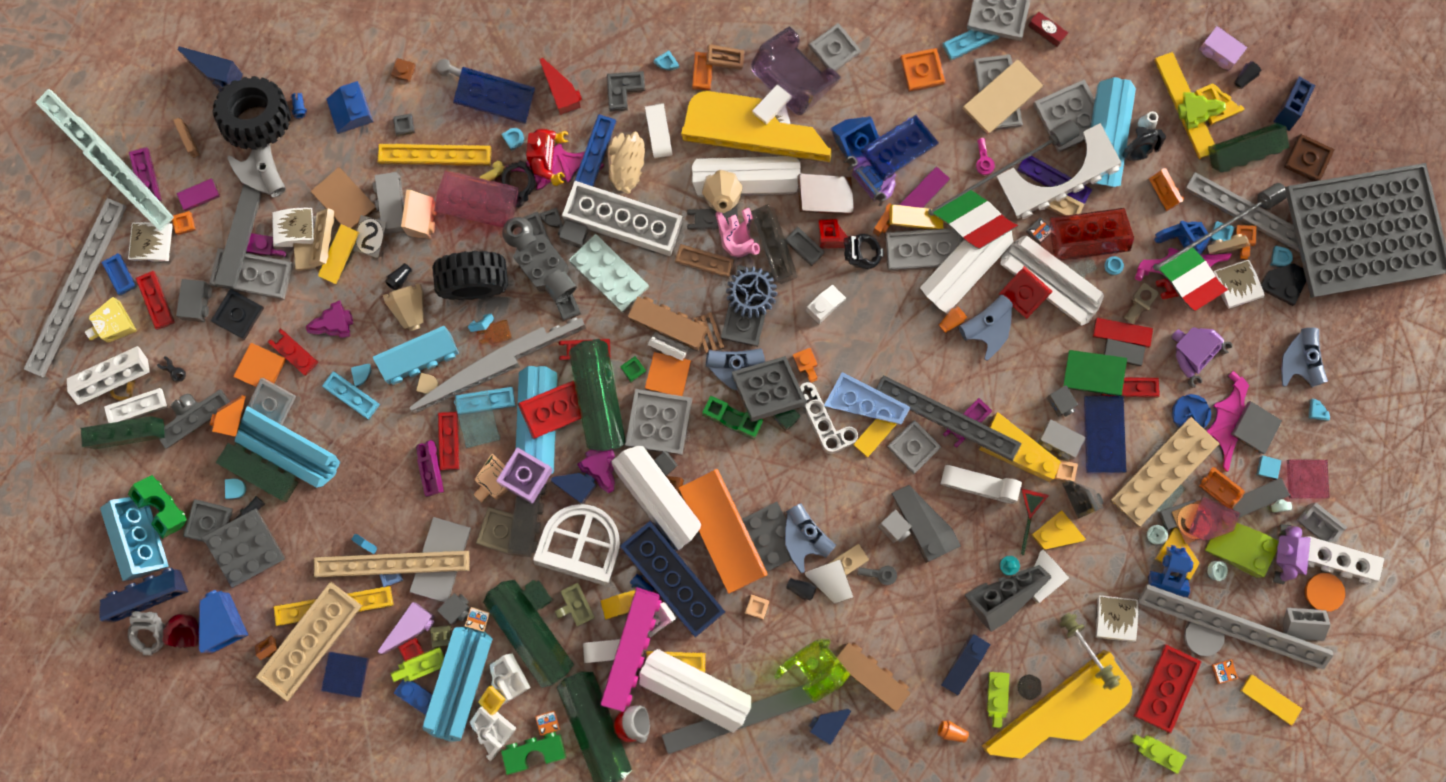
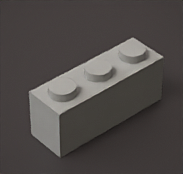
M398 172L375 175L373 189L378 197V200H375L377 211L380 212V218L377 220L386 222L385 234L404 232L401 227L404 198L400 175Z

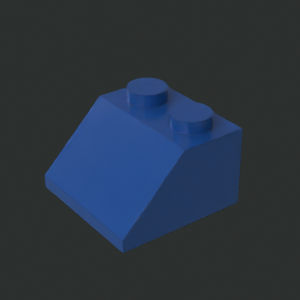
M358 81L339 87L326 99L338 134L373 123L363 89Z

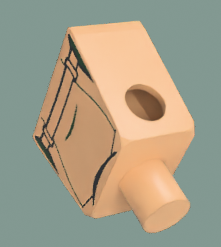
M493 454L488 458L475 478V481L481 487L473 495L481 502L489 494L497 500L509 491L497 483V479L505 465Z

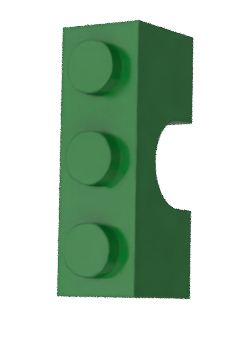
M711 395L702 412L703 417L755 440L763 424V419L751 421L748 412L738 411L730 407L728 403Z
M153 475L134 483L130 488L128 495L139 509L149 505L159 511L151 525L162 539L182 529L187 521L184 512L179 510L173 498L165 492L161 483Z
M556 732L545 734V739L538 741L536 737L524 740L525 744L518 746L517 743L506 745V750L501 751L507 775L528 769L527 756L531 751L541 752L546 764L567 758L561 734L556 735Z

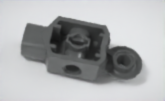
M514 217L509 219L503 226L502 237L509 246L517 248L513 258L539 292L547 291L555 303H560L571 296L577 289V286L567 275L569 267L545 235H533V227L525 218ZM515 228L522 229L519 234H513Z

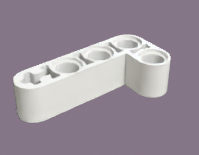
M809 382L803 383L800 386L802 392H804L805 388L807 391L811 390L810 398L812 400L808 404L806 403V406H803L823 450L827 454H834L852 446L858 438L857 430L853 427H845L836 431L816 387ZM804 394V397H805L806 401L808 402V401H809V397H808L807 394ZM817 405L820 408V413L813 414L810 411V407ZM822 422L826 423L828 425V430H819L818 424ZM851 432L854 439L852 441L845 440L844 433ZM834 440L836 448H828L826 441Z
M945 465L940 484L971 494L1014 504L1018 500L1022 482L1010 478L999 479L955 466Z

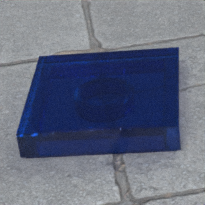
M329 652L321 691L361 698L369 658Z

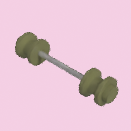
M1067 613L1060 619L1062 621L1059 624L1060 627L1067 628L1069 631L1067 633L1068 638L1075 635L1078 637L1100 669L1095 677L1102 678L1104 681L1102 687L1104 689L1109 688V690H1113L1120 685L1118 682L1121 679L1120 676L1113 675L1111 672L1113 669L1112 665L1105 668L1102 666L1079 633L1085 628L1084 625H1078L1075 621L1077 618L1076 614L1071 615V613Z

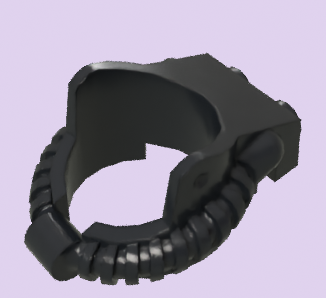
M1137 127V138L1124 149L1122 156L1132 161L1148 158L1147 154H1151L1153 149L1155 153L1160 151L1166 139V134L1161 129Z
M521 160L518 163L515 162L506 166L501 175V185L503 186L500 199L504 203H512L517 208L523 206L524 202L528 201V195L533 192L536 185L532 169L527 166V162ZM517 168L524 169L529 180L527 187L521 192H515L509 184L510 172Z
M859 234L844 238L845 260L855 268L872 269L880 263L881 257H884L883 248H880L879 242L869 234ZM862 242H867L872 250H876V256L872 257L871 261L862 257L860 250Z

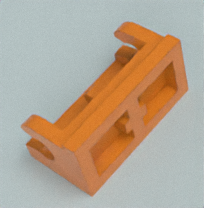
M1215 467L1209 471V474L1202 479L1199 485L1201 489L1230 511L1245 493L1242 488Z

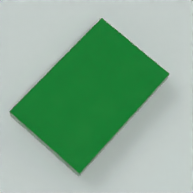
M1069 350L1063 387L1067 385L1068 389L1122 396L1127 358Z

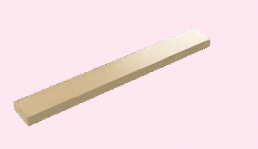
M469 551L314 558V577L316 578L470 571Z

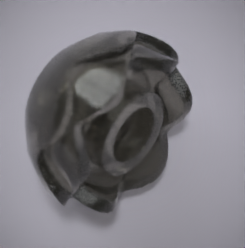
M1028 674L1018 681V692L1023 698L1033 700L1041 694L1042 686L1038 677Z

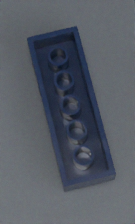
M651 521L620 545L695 638L726 613Z

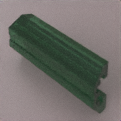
M600 339L582 341L570 349L569 355L587 448L598 451L620 448L626 443L608 345Z
M516 580L503 581L488 591L483 604L541 688L552 686L558 680L565 677L574 666V663Z
M578 672L575 675L564 678L557 686V690L593 782H619L632 771V767L621 739L615 733L614 722L609 709L601 705L603 694L594 672Z

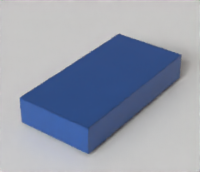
M119 253L101 262L119 296L137 287Z

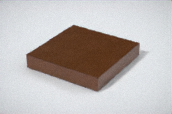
M1300 133L1284 168L1314 182L1321 181L1335 149Z

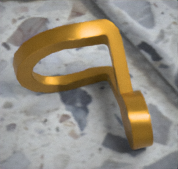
M135 379L127 382L126 392L129 394V397L117 396L114 393V389L109 391L111 396L119 401L132 398Z

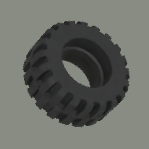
M251 76V78L242 77L241 80H234L229 86H224L222 88L223 91H219L217 94V100H214L213 116L223 138L235 147L239 146L241 149L246 150L247 148L257 150L258 147H268V144L277 142V138H281L285 134L284 130H287L290 125L291 115L284 94L277 84L272 81L269 82L268 79H259L257 76ZM253 107L266 108L255 118H238L247 109Z
M464 251L452 253L451 255H444L442 258H438L432 265L434 291L443 299H483L505 292L508 287L506 260L501 254H496V252Z

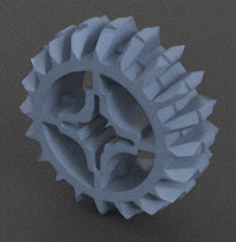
M745 267L744 274L738 270V277L735 275L731 276L734 282L728 281L727 283L731 287L726 289V293L731 294L726 297L727 301H732L729 306H736L734 309L735 313L742 310V317H744L745 312L748 313V318H752V313H755L756 318H758L759 311L765 315V308L771 310L772 306L770 303H776V300L773 298L777 296V292L773 291L777 288L776 284H772L774 278L767 279L769 273L766 272L762 275L761 268L758 270V273L755 272V267L751 268V272H748V268ZM753 279L752 283L748 285H740L744 280ZM759 281L766 287L768 295L763 294V291L758 289ZM754 285H755V289H754V290H755V293H753L752 296H750V299H749V295H748V294H749V292L751 291V289H753V287H754ZM736 290L745 296L744 304L737 298ZM754 300H764V302L757 306H750Z

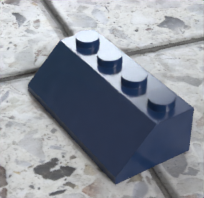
M168 568L161 571L162 574L155 577L152 575L144 578L140 584L132 583L125 586L123 591H113L106 594V598L100 600V621L115 623L130 617L133 612H142L189 592L181 570Z

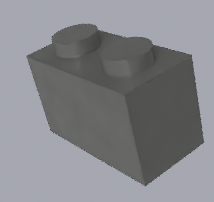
M182 279L176 316L181 320L205 322V317L209 314L208 298L210 299L212 294L210 285L205 281Z

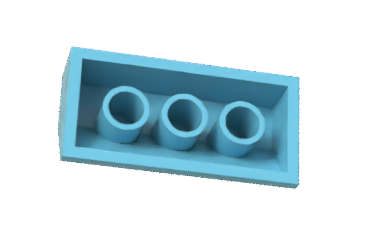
M442 326L373 356V359L384 380L388 384L392 383V385L402 382L403 378L407 376L414 377L420 374V371L425 368H435L441 361L453 360L459 352L451 333L445 326Z
M130 497L110 500L100 508L123 581L140 578L169 567L159 534L151 525L154 518L149 505L139 509Z

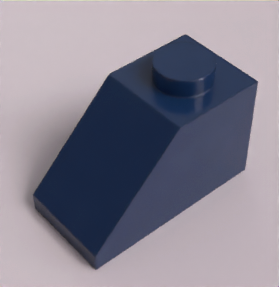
M581 473L556 476L550 480L581 504L585 503L597 487L593 483L595 479L587 473L584 476Z
M846 708L820 714L818 718L814 716L809 724L811 728L809 732L831 745L851 710Z

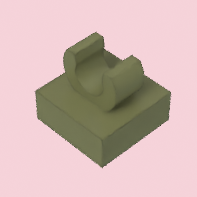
M451 625L430 628L432 647L449 645L452 636Z

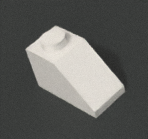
M832 285L807 306L806 312L818 324H821L846 297Z

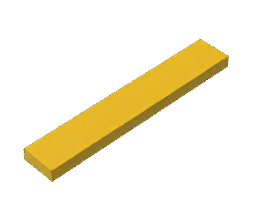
M1170 52L1155 58L1154 61L1178 112V105L1183 104V93L1191 91L1174 53ZM1181 119L1198 159L1215 154L1218 151L1205 122L1198 124L1197 128L1187 129L1185 119Z
M378 144V163L491 166V146Z
M391 586L348 593L350 597L362 605L358 612L394 606ZM317 599L274 606L276 626L299 623Z

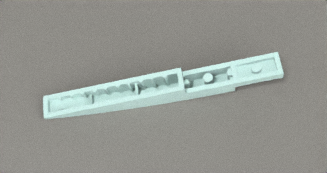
M49 89L35 102L159 231L166 227L174 217L81 117L76 116Z

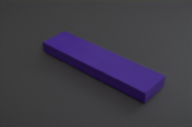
M1033 156L1024 159L1017 169L1020 173L1046 187L1059 186L1072 179ZM1084 185L1085 188L1076 193L1072 191L1066 195L1085 204L1093 189Z

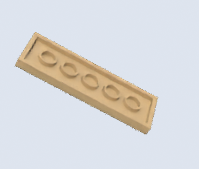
M1189 417L1110 500L1140 527L1220 443L1192 417Z
M330 582L256 678L283 699L289 701L361 609L362 605Z

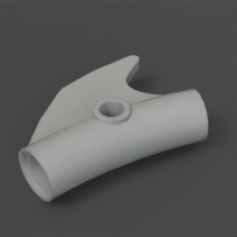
M268 144V147H258L257 150H252L248 159L243 162L236 160L232 156L227 157L233 171L243 184L257 191L269 194L271 197H277L286 191V187L276 169L270 144Z

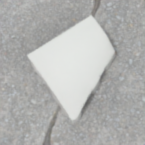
M1044 550L1039 552L1035 566L1040 565L1051 575V579L1032 597L1036 603H1040L1069 579L1065 572Z
M840 560L804 572L805 576L834 604L853 597Z
M513 653L502 656L490 665V672L493 677L492 686L506 699L502 705L531 688Z
M482 706L470 721L473 730L478 735L480 744H484L489 754L487 758L490 761L493 760L516 730V727L498 712L490 715Z

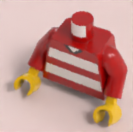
M538 129L534 133L528 134L526 158L534 175L547 180L551 179V183L554 186L561 185L564 182L560 179L565 178V175L562 172L555 175L552 174L554 139L557 144L566 143L568 141L564 140L563 136L568 135L566 131L556 133L548 129Z

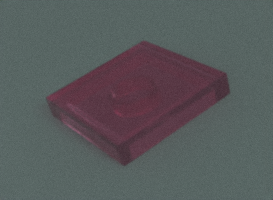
M1287 460L1289 499L1330 498L1328 460Z

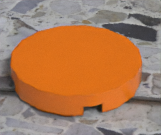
M1330 573L1316 574L1307 581L1304 588L1305 598L1315 610L1334 611L1343 604L1345 599V587L1342 581Z

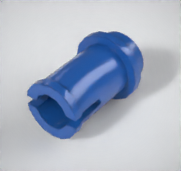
M294 93L290 96L293 105L292 114L295 118H303L307 113V109L304 108L303 95L297 93L298 100H296Z
M636 574L629 582L632 588L637 587L650 592L654 591V588L642 579V575Z

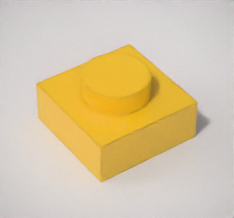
M491 686L486 689L478 703L490 715H494L506 699Z

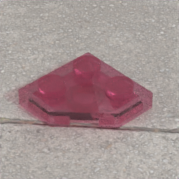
M1203 497L1188 533L1205 541L1230 533L1234 530L1240 513Z

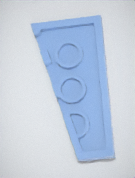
M843 372L824 404L828 408L902 425L910 410L909 406Z

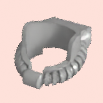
M133 612L130 617L131 625L128 629L129 643L137 651L143 652L144 656H152L153 653H156L164 646L162 634L165 624L161 622V618L158 617L157 613ZM139 629L154 632L153 636L157 642L152 645V648H145V644L137 638Z

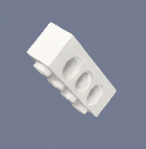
M136 346L67 378L68 393L77 405H80L149 373L148 359L139 346Z
M1310 537L1307 567L1319 566L1324 572L1333 573V571H1336L1342 577L1349 579L1356 577L1359 578V582L1371 584L1380 580L1384 558ZM1318 551L1323 553V560L1318 558ZM1338 556L1342 559L1341 566L1337 563ZM1357 562L1361 564L1360 571L1356 569Z

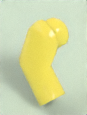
M501 161L494 162V169L480 176V180L484 185L496 179L504 172L505 166H503Z

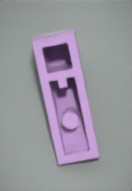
M412 602L378 652L386 654L422 634L425 630L428 631L434 624L433 618L435 616L417 603Z

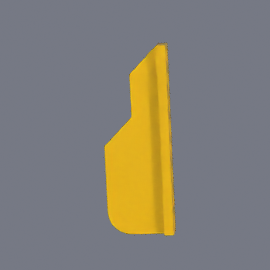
M703 91L696 94L689 102L685 125L681 133L683 141L830 162L831 148L827 147L813 127L780 123L776 117L766 125L756 117L752 111L762 101L761 98Z
M1103 650L1096 657L1104 668L1109 665L1113 666L1111 672L1114 676H1120L1121 678L1118 681L1120 683L1119 686L1113 690H1109V688L1104 689L1102 687L1104 685L1102 678L1095 677L1100 669L1095 661L1091 659L984 743L982 748L989 755L1022 759L1048 737L1083 741L1127 706L1132 697L1131 683L1115 662L1111 652Z

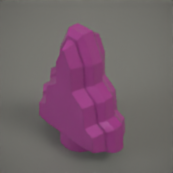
M339 300L332 303L329 309L324 310L321 317L313 319L306 326V330L309 334L321 335L326 333L331 337L339 336L340 338L350 337L349 325L354 324L350 310H344Z
M596 447L585 453L586 458L577 463L581 472L587 473L594 478L599 487L608 494L613 492L615 489V480L612 475L614 470L612 460L615 458L613 449L609 448L601 451L599 447Z

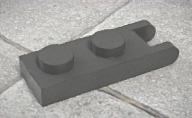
M732 208L726 213H722L728 224V218L732 215H736L738 220L737 208ZM714 209L687 210V215H694L695 224H687V229H719L716 219L717 211Z

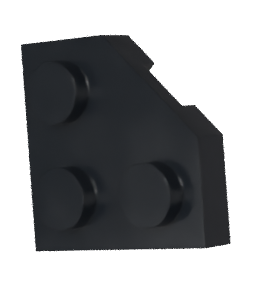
M1293 263L1270 270L1265 274L1261 287L1267 294L1294 306L1306 283L1304 268Z

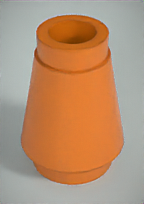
M957 306L955 309L952 308L938 325L946 333L963 324L967 316Z
M949 720L941 721L938 727L937 734L944 740L965 743L968 739L969 732Z

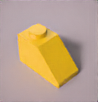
M635 590L601 600L605 620L628 614Z

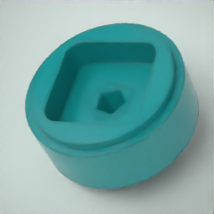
M1006 556L1001 559L999 568L1003 574L1011 576L1019 571L1020 563L1016 557Z

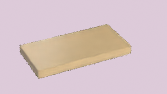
M1017 59L971 99L963 109L989 135L1035 95L1043 85Z

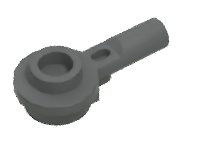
M884 566L879 570L858 568V575L875 577L884 585H891L897 579V572L891 566Z

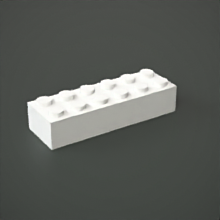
M577 181L573 184L562 214L564 222L568 220L586 226L588 230L670 257L683 223V216Z

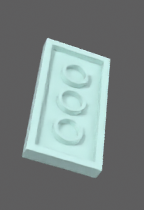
M596 234L569 259V262L622 313L636 301L637 296L640 297L649 288V285Z

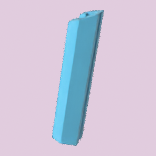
M1113 77L1100 81L1097 85L1091 127L1101 123L1121 161V167H1119L1118 172L1112 175L1107 173L1101 176L1102 179L1096 182V184L1112 187L1121 186L1125 160L1122 154L1127 147L1136 91L1135 86L1130 80Z
M527 366L521 370L518 381V403L556 388L558 383L557 372L546 366ZM517 405L516 448L518 447L549 465L553 470L551 474H553L556 430L532 439Z
M246 407L235 437L236 443L316 488L324 486L335 476L340 461L334 454L254 409Z
M455 627L423 724V730L433 737L450 742L461 741L493 640L485 631H479L470 627Z

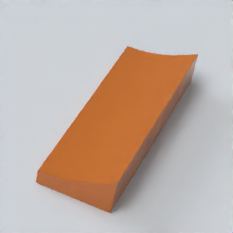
M718 469L679 487L685 503L701 523L699 533L728 594L767 576L766 569Z

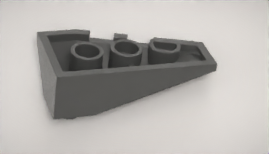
M1072 480L1062 483L1078 519L1103 508V499L1099 493H1096V490Z
M910 485L891 493L903 518L912 526L909 530L926 563L961 547L953 529Z
M1038 565L1017 572L1014 577L1008 579L1002 577L998 579L999 582L990 585L987 583L981 584L965 594V597L979 620L992 632L1008 622L1051 579V575Z

